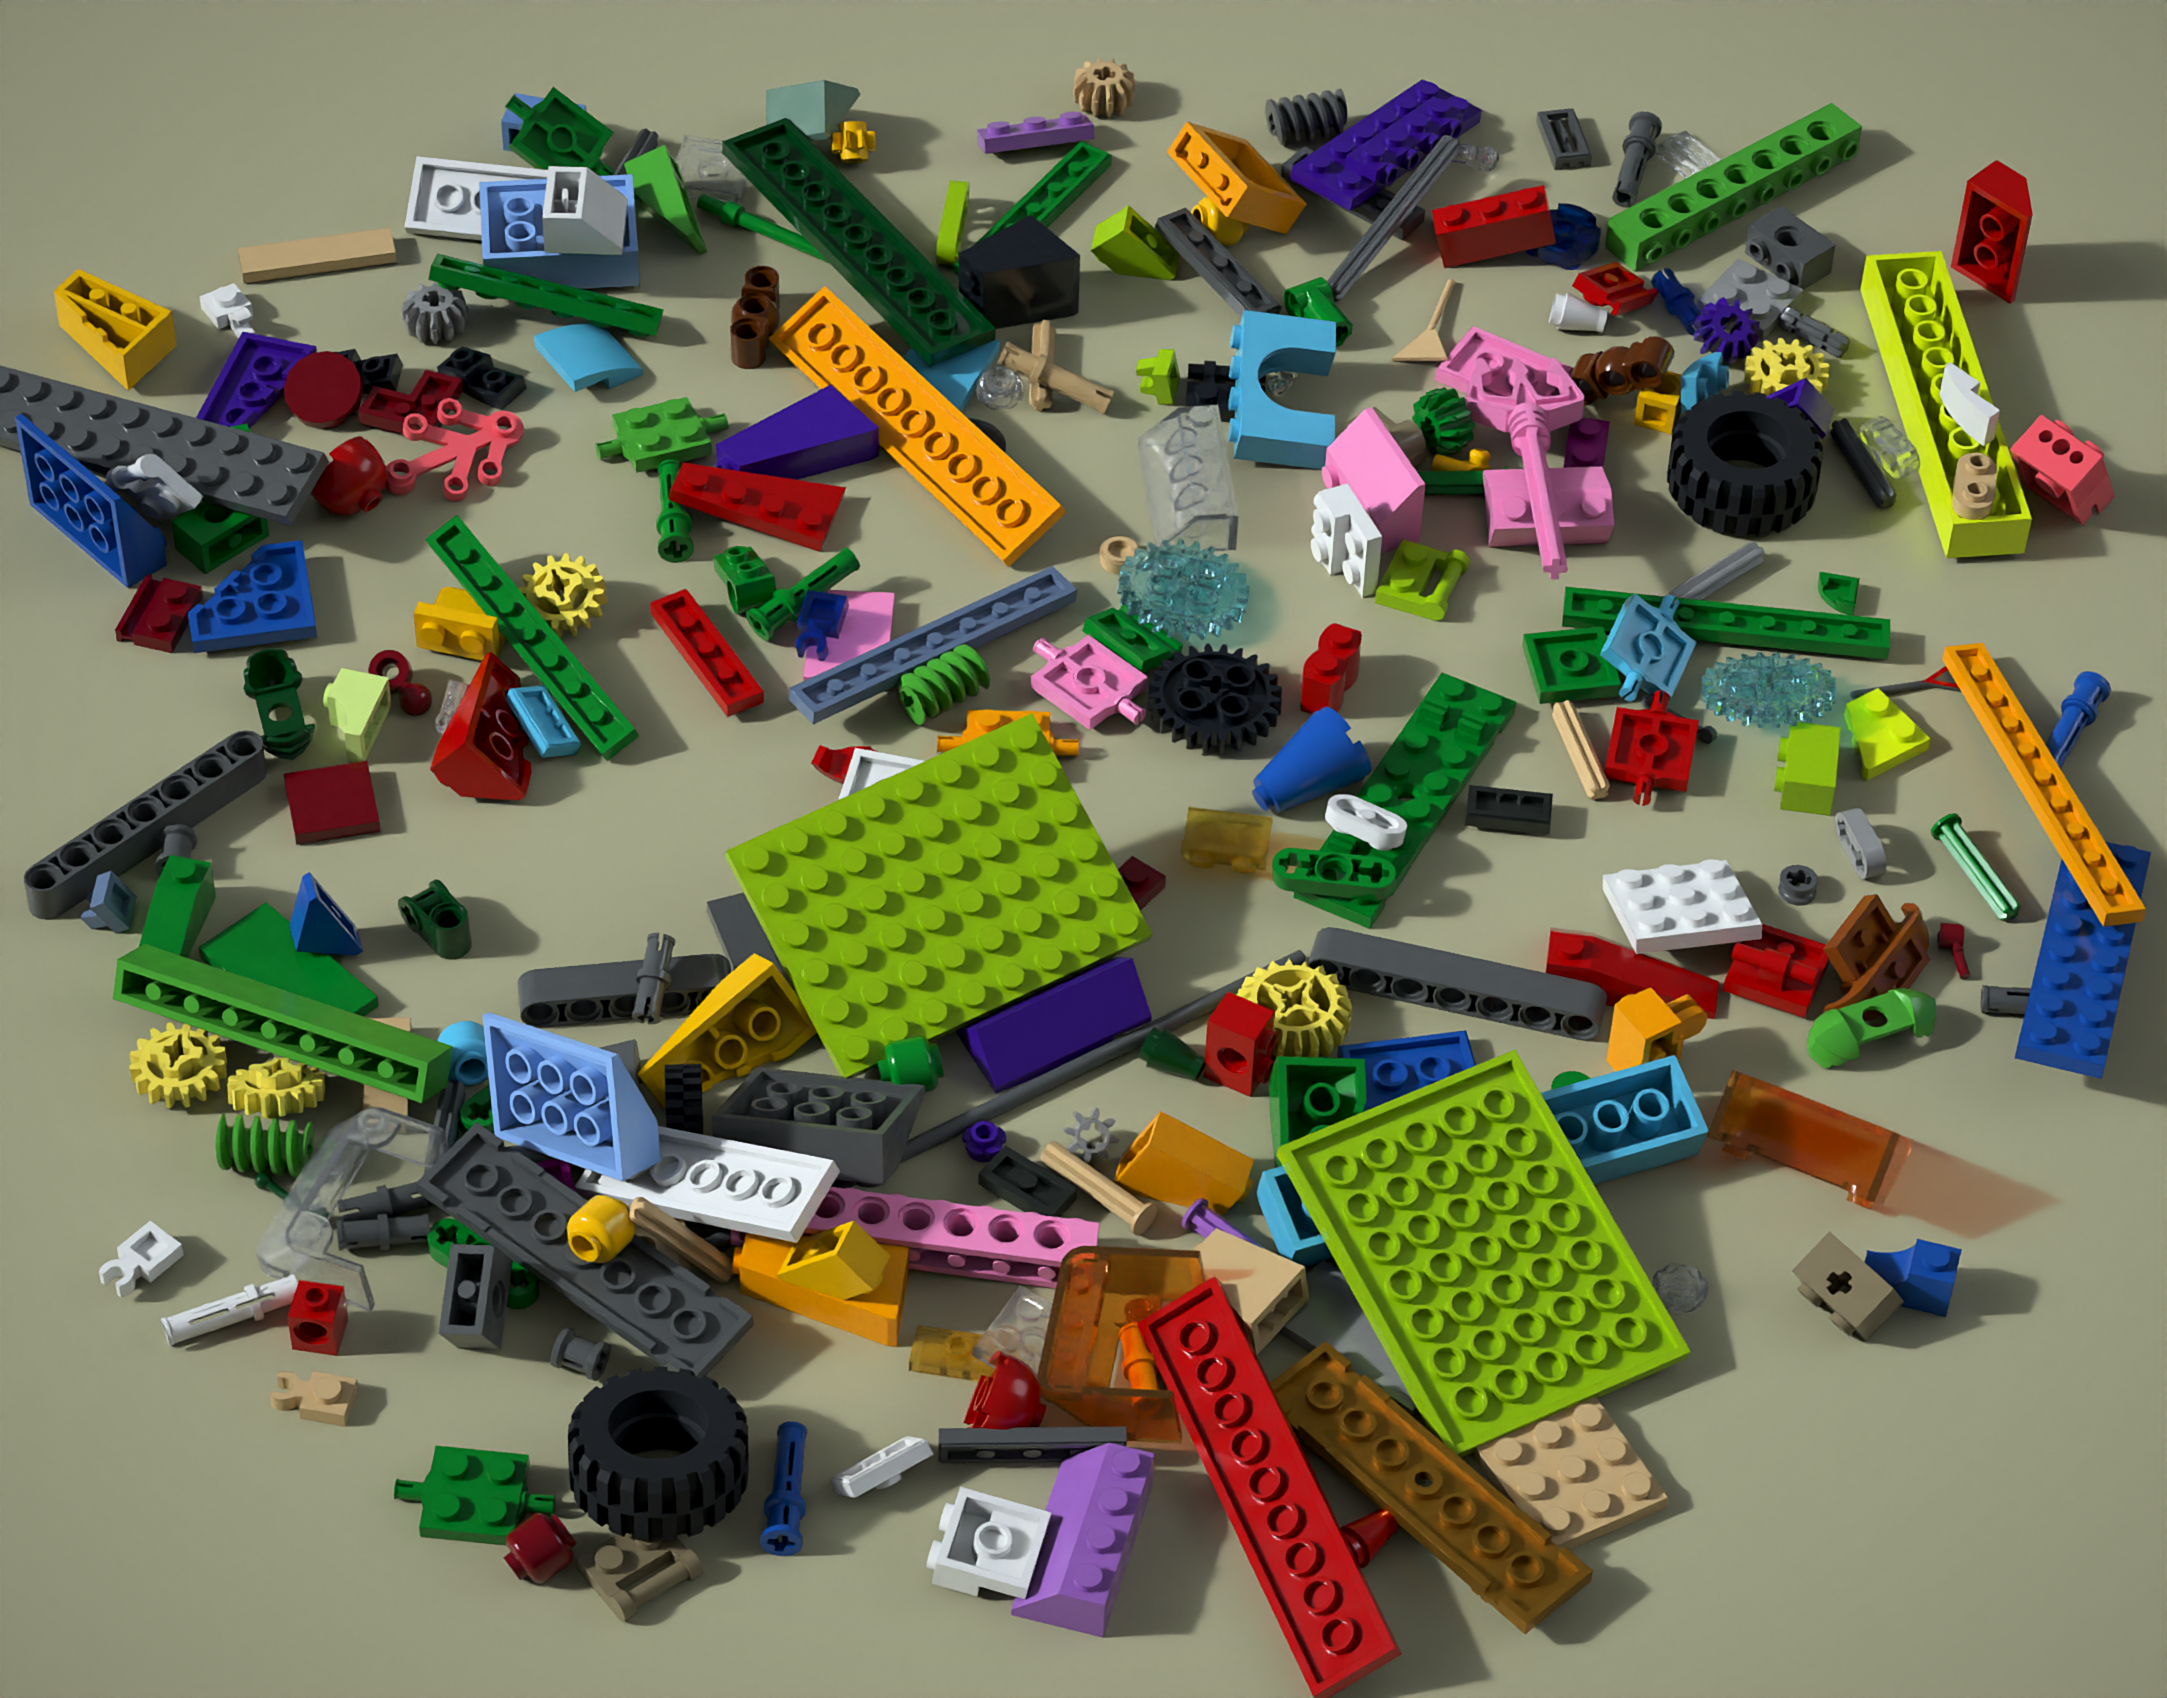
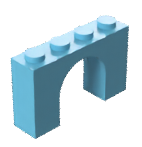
M1244 310L1240 324L1233 325L1230 337V348L1236 349V356H1232L1229 370V378L1235 380V387H1231L1228 405L1229 410L1235 411V419H1230L1228 428V442H1234V459L1322 470L1326 462V450L1335 441V415L1297 411L1282 407L1264 393L1259 379L1267 374L1279 371L1328 376L1336 354V322Z

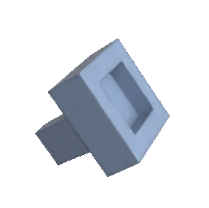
M112 871L100 874L96 878L94 890L88 892L86 900L90 903V910L82 912L81 919L91 929L108 926L115 933L130 928L137 896Z

